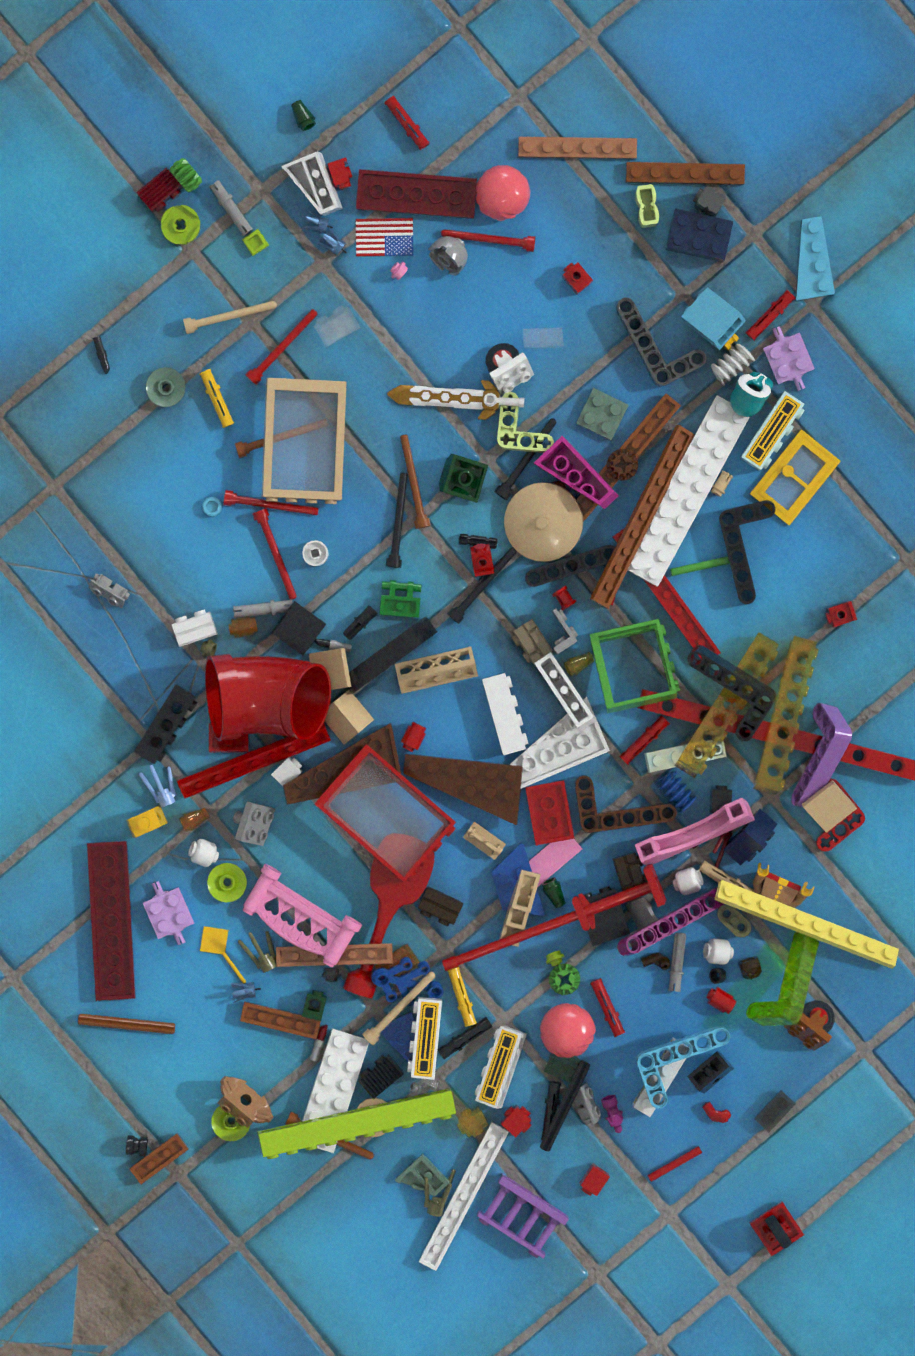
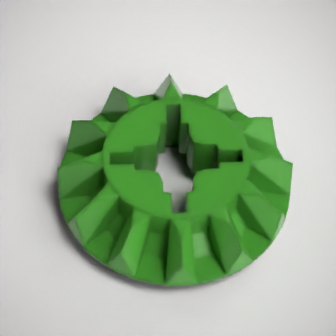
M559 964L550 972L549 984L558 994H572L578 989L580 974L570 964ZM570 972L568 980L571 985L564 983L560 986L561 979L558 974L566 976Z

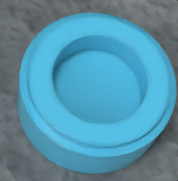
M208 497L204 500L202 508L205 514L214 517L221 513L222 503L216 497Z

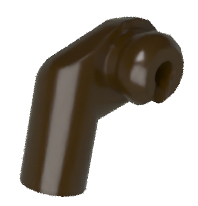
M659 952L640 958L644 967L651 964L659 966L662 970H667L670 967L668 957Z

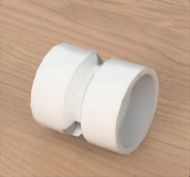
M317 540L308 542L302 551L305 562L315 567L323 565L329 556L326 545Z

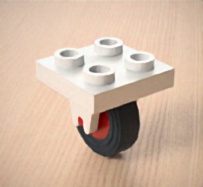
M508 343L497 344L486 355L487 369L500 395L511 392L514 387L520 383L527 382L534 375L525 354H519L513 345Z

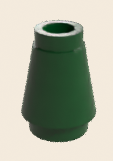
M301 100L294 102L291 107L298 128L306 131L314 127L316 124L314 115Z
M554 877L542 883V891L555 908L566 904L560 881H557Z

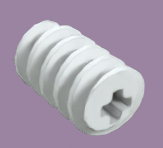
M740 344L735 345L736 350L732 348L729 350L730 355L726 353L723 355L724 361L719 358L717 360L718 366L714 363L711 364L713 374L724 386L723 379L731 381L729 374L736 377V369L742 372V364L749 366L748 359L755 361L751 353Z

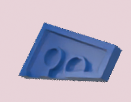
M411 1011L392 1020L380 1033L407 1062L408 1060L412 1061L413 1053L409 1052L410 1041H414L415 1033H411L412 1021L416 1020Z

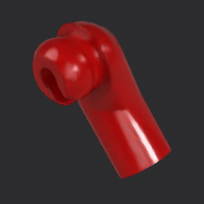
M710 1101L702 1106L711 1121L726 1123L731 1118V1113L728 1110L716 1111Z

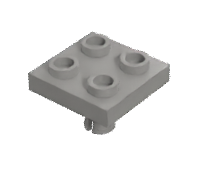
M247 801L244 812L237 811L233 816L234 823L239 824L235 839L264 846L270 824L274 818L275 808Z

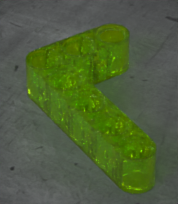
M798 932L794 933L778 1001L751 1003L746 1010V1015L749 1019L761 1026L795 1025L800 1021L819 940Z

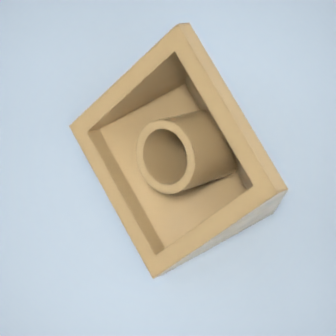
M348 690L329 706L325 723L340 741L346 744L374 719Z

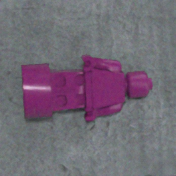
M616 1095L606 1096L601 1099L603 1108L607 1110L608 1117H605V1119L608 1120L611 1127H614L616 1133H621L622 1126L620 1124L623 1122V1111L618 1110Z

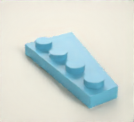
M822 216L802 219L795 301L834 295L835 291Z

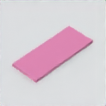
M575 839L550 843L529 860L532 872L541 874L538 886L582 850Z

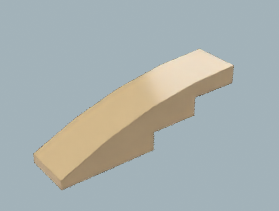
M521 869L499 939L525 929L541 874ZM516 943L512 946L519 947V943Z

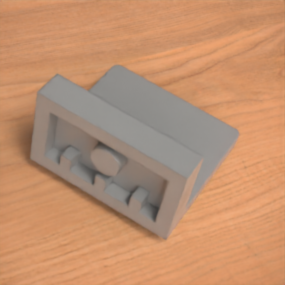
M555 608L552 610V613L568 635V638L562 636L554 642L556 646L553 647V650L556 654H559L577 642L576 637L578 634L572 626L568 627L565 623L567 617L563 611H557Z
M644 896L625 904L638 928L630 934L658 919L652 911L650 902ZM659 925V930L662 932L663 929L661 925ZM644 934L643 937L647 941V936Z

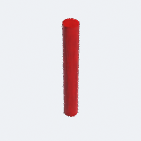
M700 1147L692 1149L648 1175L650 1181L658 1179L702 1153Z

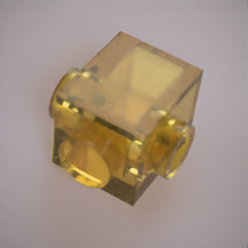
M479 1106L472 1110L467 1108L460 1113L461 1116L458 1118L459 1124H457L463 1135L466 1133L468 1137L472 1135L476 1137L484 1132L483 1128L488 1126L489 1122Z

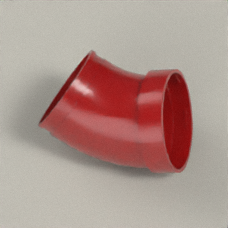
M230 654L208 656L206 660L205 689L211 727L217 741L239 739L242 734H274L308 740L323 725L331 699L330 677L323 665L283 657L247 656L232 658Z

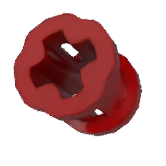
M567 586L552 594L561 605L562 611L577 602L567 591Z

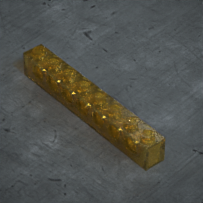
M759 632L737 667L743 671H752L753 677L756 679L759 676L763 678L769 669L766 667V664L769 660L773 662L779 653L776 650L779 644ZM755 654H760V655H762L764 661H762V662L757 661V660L755 659L754 655H755ZM731 675L729 679L732 681H736V678L733 675ZM745 685L746 690L753 691L751 686ZM724 687L674 766L693 778L697 774L702 775L707 767L705 761L708 757L713 758L718 750L715 748V745L718 741L723 742L728 734L725 731L727 726H733L738 718L735 715L737 710H743L747 701ZM730 702L733 705V709L727 710L724 707V703ZM715 718L721 719L723 726H716L713 720ZM703 735H710L713 738V742H706L703 739ZM693 751H700L703 757L701 759L695 758Z
M797 636L791 639L753 787L755 790L777 795L779 790L782 791L784 788L785 779H782L784 771H788L790 760H787L788 754L793 752L795 742L792 741L793 735H797L800 723H797L798 715L801 716L804 710V704H801L802 699L807 696L809 686L806 683L808 678L811 679L814 670V667H811L812 660H816L819 650L816 648L817 642ZM797 656L804 657L806 663L800 664L797 661ZM792 675L800 676L801 682H794ZM793 693L796 696V701H790L787 694ZM789 712L792 719H784L782 713ZM778 731H785L787 734V738H780L778 736ZM773 749H779L782 752V757L774 756ZM768 768H775L777 776H771L768 773Z

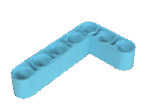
M716 1026L642 1051L637 1055L636 1063L648 1099L654 1108L661 1109L668 1102L658 1068L726 1045L730 1041V1033L724 1026ZM724 1031L726 1033L725 1038L721 1041L717 1040L715 1037L716 1033ZM700 1037L707 1039V1044L703 1047L697 1046V1040ZM680 1044H687V1052H678ZM662 1050L669 1051L670 1054L667 1059L659 1058V1053ZM644 1056L651 1058V1062L647 1066L640 1064V1060ZM655 1075L657 1077L656 1083L648 1084L646 1081L648 1076ZM656 1094H662L663 1101L654 1103L653 1097Z

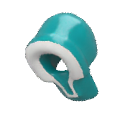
M759 372L740 376L730 396V405L733 411L742 417H751L757 414L769 398L773 382L766 375ZM747 385H756L760 389V392L751 389Z

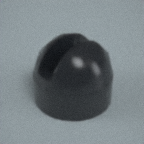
M713 968L709 973L711 982L714 984L724 982L726 980V971L722 968Z

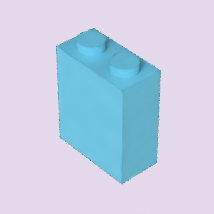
M708 287L697 296L694 303L687 307L681 316L689 327L719 350L746 321L738 310Z

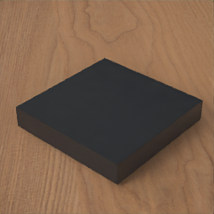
M294 601L271 633L301 655H304L326 623Z

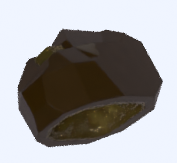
M757 956L738 962L741 974L745 979L752 980L762 972Z

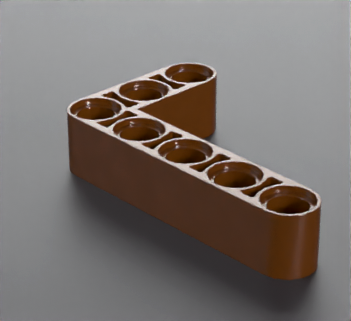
M581 775L575 780L580 825L586 832L591 833L670 822L677 815L676 808L668 803L597 813L594 786L591 778ZM581 779L589 781V787L585 790L580 789L578 786ZM585 798H589L592 801V806L589 809H584L581 806V802ZM666 807H670L673 811L669 818L662 816V810ZM645 810L653 812L651 820L646 821L643 819L642 814ZM625 813L633 814L634 818L631 823L623 821ZM607 815L614 817V823L611 826L604 825L603 819ZM587 818H592L595 821L594 826L590 829L584 827V821Z

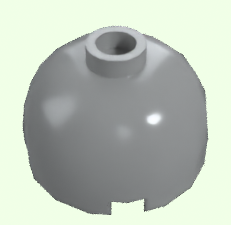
M444 236L437 239L428 248V251L431 250L429 257L433 263L442 271L445 267L450 271L448 273L450 275H458L467 264L468 253L464 242L459 238Z

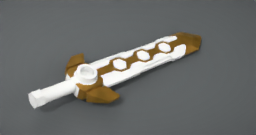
M481 380L485 391L399 385L387 393L391 399L400 405L484 409L478 417L479 420H487L496 414L495 411L499 409L500 405L524 408L525 402L524 398L500 397L498 389L490 381Z

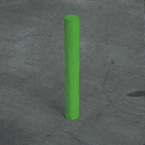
M728 556L671 568L670 570L671 575L676 576L730 564Z

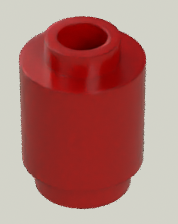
M412 722L410 726L408 725L401 739L402 747L411 752L414 749L419 750L427 728L415 722Z
M719 987L711 988L706 996L709 1005L727 1014L732 1011L737 1002L733 999L732 995Z

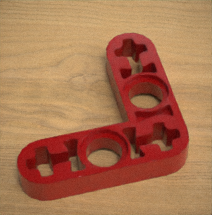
M830 778L829 782L833 780L857 807L845 819L849 822L853 818L852 814L854 813L856 815L860 814V821L858 823L853 821L850 824L853 826L851 829L843 820L837 825L842 824L846 828V832L842 836H838L835 833L836 826L830 829L828 832L831 831L832 835L838 840L834 842V839H831L828 842V847H821L820 845L822 838L828 839L830 837L828 832H822L816 839V846L824 852L833 849L865 821V815L841 784Z

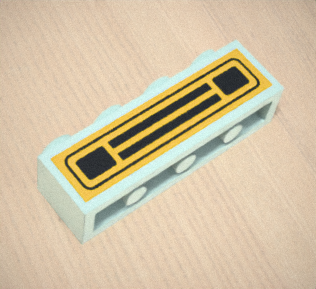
M784 391L740 459L759 471L762 468L766 469L772 461L769 457L773 451L777 453L781 448L783 436H788L794 428L791 425L794 419L799 420L805 410L802 409L804 403Z

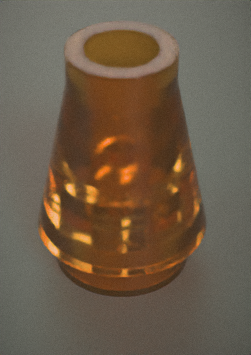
M204 807L200 810L182 814L183 816L179 820L185 832L189 830L193 831L210 817Z

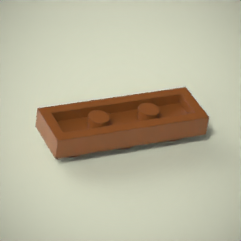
M176 1133L129 1169L138 1182L143 1184L189 1150L179 1134Z

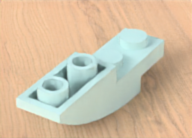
M723 737L644 753L648 773L727 757Z

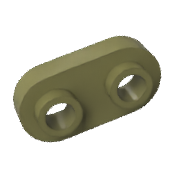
M727 904L718 908L717 918L735 936L742 938L749 935L751 924L737 909ZM725 910L730 911V915L728 917L723 916V912ZM738 924H744V929L739 931L737 929Z

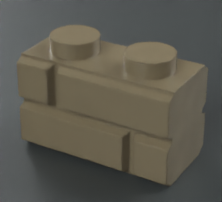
M533 619L512 631L514 636L511 638L517 647L521 645L525 652L522 655L527 663L532 662L534 665L535 662L550 652H554Z

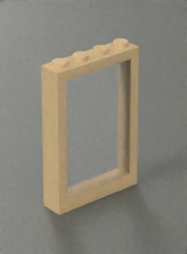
M266 379L261 497H265L266 501L278 502V498H286V502L297 503L298 499H305V503H317V500H325V504H337V501L342 500L346 381Z

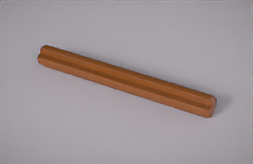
M79 1014L78 1016L79 1025L165 1034L175 1033L174 1023Z

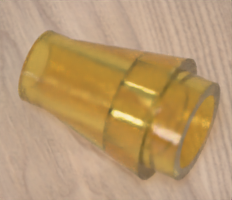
M590 652L567 658L564 666L570 676H577L594 662V658Z

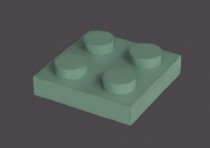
M593 388L576 424L612 441L629 405Z

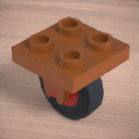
M814 1000L808 1002L799 1014L789 1019L784 1027L790 1035L799 1038L806 1048L815 1051L827 1044L832 1038L828 1032L835 1023V1015L833 1009L827 1003Z

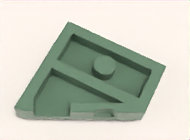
M423 1153L395 1179L398 1183L402 1182L416 1190L425 1191L424 1179L427 1177L429 1194L432 1196H436L450 1182Z

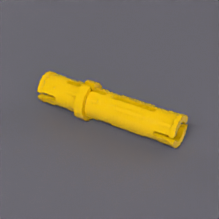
M211 369L199 373L206 387L205 392L209 394L222 427L225 428L234 424L219 390L221 387L217 385ZM209 381L211 382V385H212V387H213V389H214L215 394H216L217 397H215V395H214V393H213V390H212V388H211V386H210V384H209ZM217 400L219 401L225 416H223V413L219 407Z
M456 967L447 972L458 1002L457 1009L460 1010L464 1026L467 1027L477 1022L471 1007L473 1004L469 1001L460 968Z

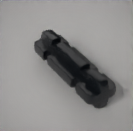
M460 534L459 544H470V546L489 544L492 549L497 547L498 540L496 538L490 537L487 539L484 536H468V534Z

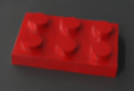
M564 780L525 787L535 844L542 845L575 839Z

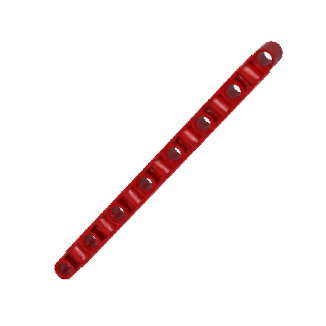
M642 689L640 697L658 693ZM679 698L669 700L672 702V709L670 711L662 709L664 701L637 707L735 734L739 722L744 717V715ZM703 710L710 712V719L708 721H702L700 718V713ZM762 721L752 738L814 754L816 750L814 747L815 742L821 740L823 736ZM747 728L744 732L750 733V730ZM780 730L786 732V738L783 741H779L776 737L777 732ZM849 743L840 760L845 763L915 781V760ZM856 750L862 752V758L859 761L853 759V753ZM894 760L900 762V768L897 771L891 769V763Z

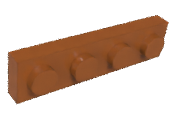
M246 1001L244 1002L240 1018L241 1022L312 1039H317L321 1023L318 1020L302 1017L301 1014Z

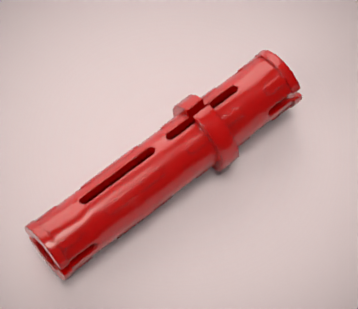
M395 96L385 101L384 104L387 105L405 129L407 137H411L419 147V150L428 146L430 142L420 131L421 127L413 122ZM396 108L400 111V113L403 115L406 121L403 120V118L397 112ZM408 125H410V126L412 127V129L415 131V133L419 136L418 138H417L416 135L413 133V131L409 128Z
M786 290L776 302L773 301L770 304L771 307L745 333L755 341L778 315H782L784 313L783 310L796 299L794 295Z
M661 715L650 727L647 726L645 728L646 731L619 757L629 765L650 742L658 738V735L670 723Z
M599 978L592 981L590 985L603 1010L605 1022L608 1021L614 1034L613 1036L616 1037L625 1033L618 1017L619 1012L615 1011L602 979Z

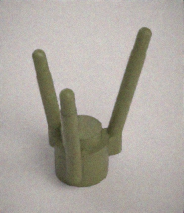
M266 931L265 934L270 955L268 953L263 954L253 934L249 932L248 935L259 954L258 959L241 940H238V943L254 961L257 968H261L263 973L276 967V955L269 931Z
M455 1169L451 1171L448 1179L450 1182L445 1187L441 1198L432 1197V1200H429L428 1178L425 1177L424 1207L428 1208V1214L436 1217L442 1216L445 1202L452 1187L451 1183L456 1172Z

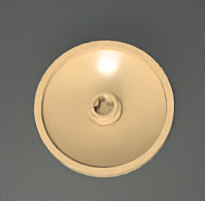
M541 482L531 484L513 496L505 512L504 527L509 542L521 555L534 561H553L569 553L578 543L583 530V514L578 501L568 490L557 484Z

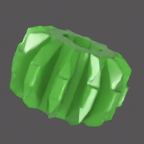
M181 158L170 167L172 175L187 192L195 190L202 183V178L186 159Z

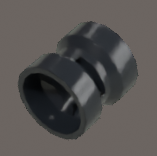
M128 1135L126 1155H133L138 1152L139 1156L146 1157L148 1137L142 1136L138 1139L133 1135Z

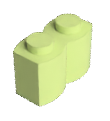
M652 184L638 186L635 193V201L639 208V224L642 228L654 227L659 221V211L655 205V188Z

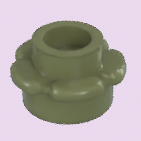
M212 639L204 641L200 649L204 658L214 656L217 650V643H214Z

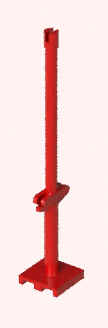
M649 864L643 869L648 882L593 903H589L586 897L580 893L572 899L575 911L463 954L442 960L445 971L459 967L461 964L576 920L580 921L584 931L589 930L590 927L595 929V914L650 893L653 894L657 907L665 905L667 899L653 864Z

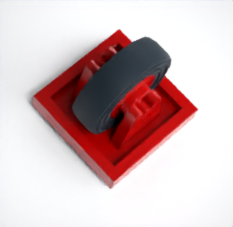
M782 1201L749 1222L771 1256L789 1247L793 1242L804 1236V1233Z

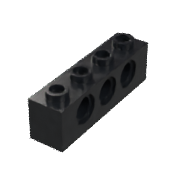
M176 684L134 752L153 764L157 761L161 762L167 753L164 751L167 744L171 746L177 737L174 734L177 728L182 729L187 721L185 715L188 711L192 712L198 702L195 701L197 696ZM175 703H180L183 706V711L180 714L173 712L172 707ZM165 719L170 720L173 724L172 729L169 731L164 730L162 727ZM158 736L162 739L160 747L152 745L153 737Z

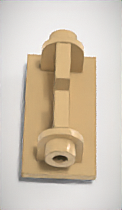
M475 821L463 836L464 839L494 860L500 855L506 845Z

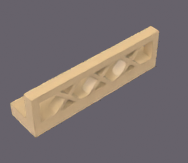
M472 647L395 664L401 694L478 677ZM469 654L470 656L468 660H459V657ZM441 660H450L446 665L439 664ZM423 664L431 665L428 669L423 670L420 668ZM401 669H412L409 673L401 675Z

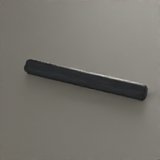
M580 1061L540 1144L542 1150L547 1152L551 1150L590 1068L588 1062Z

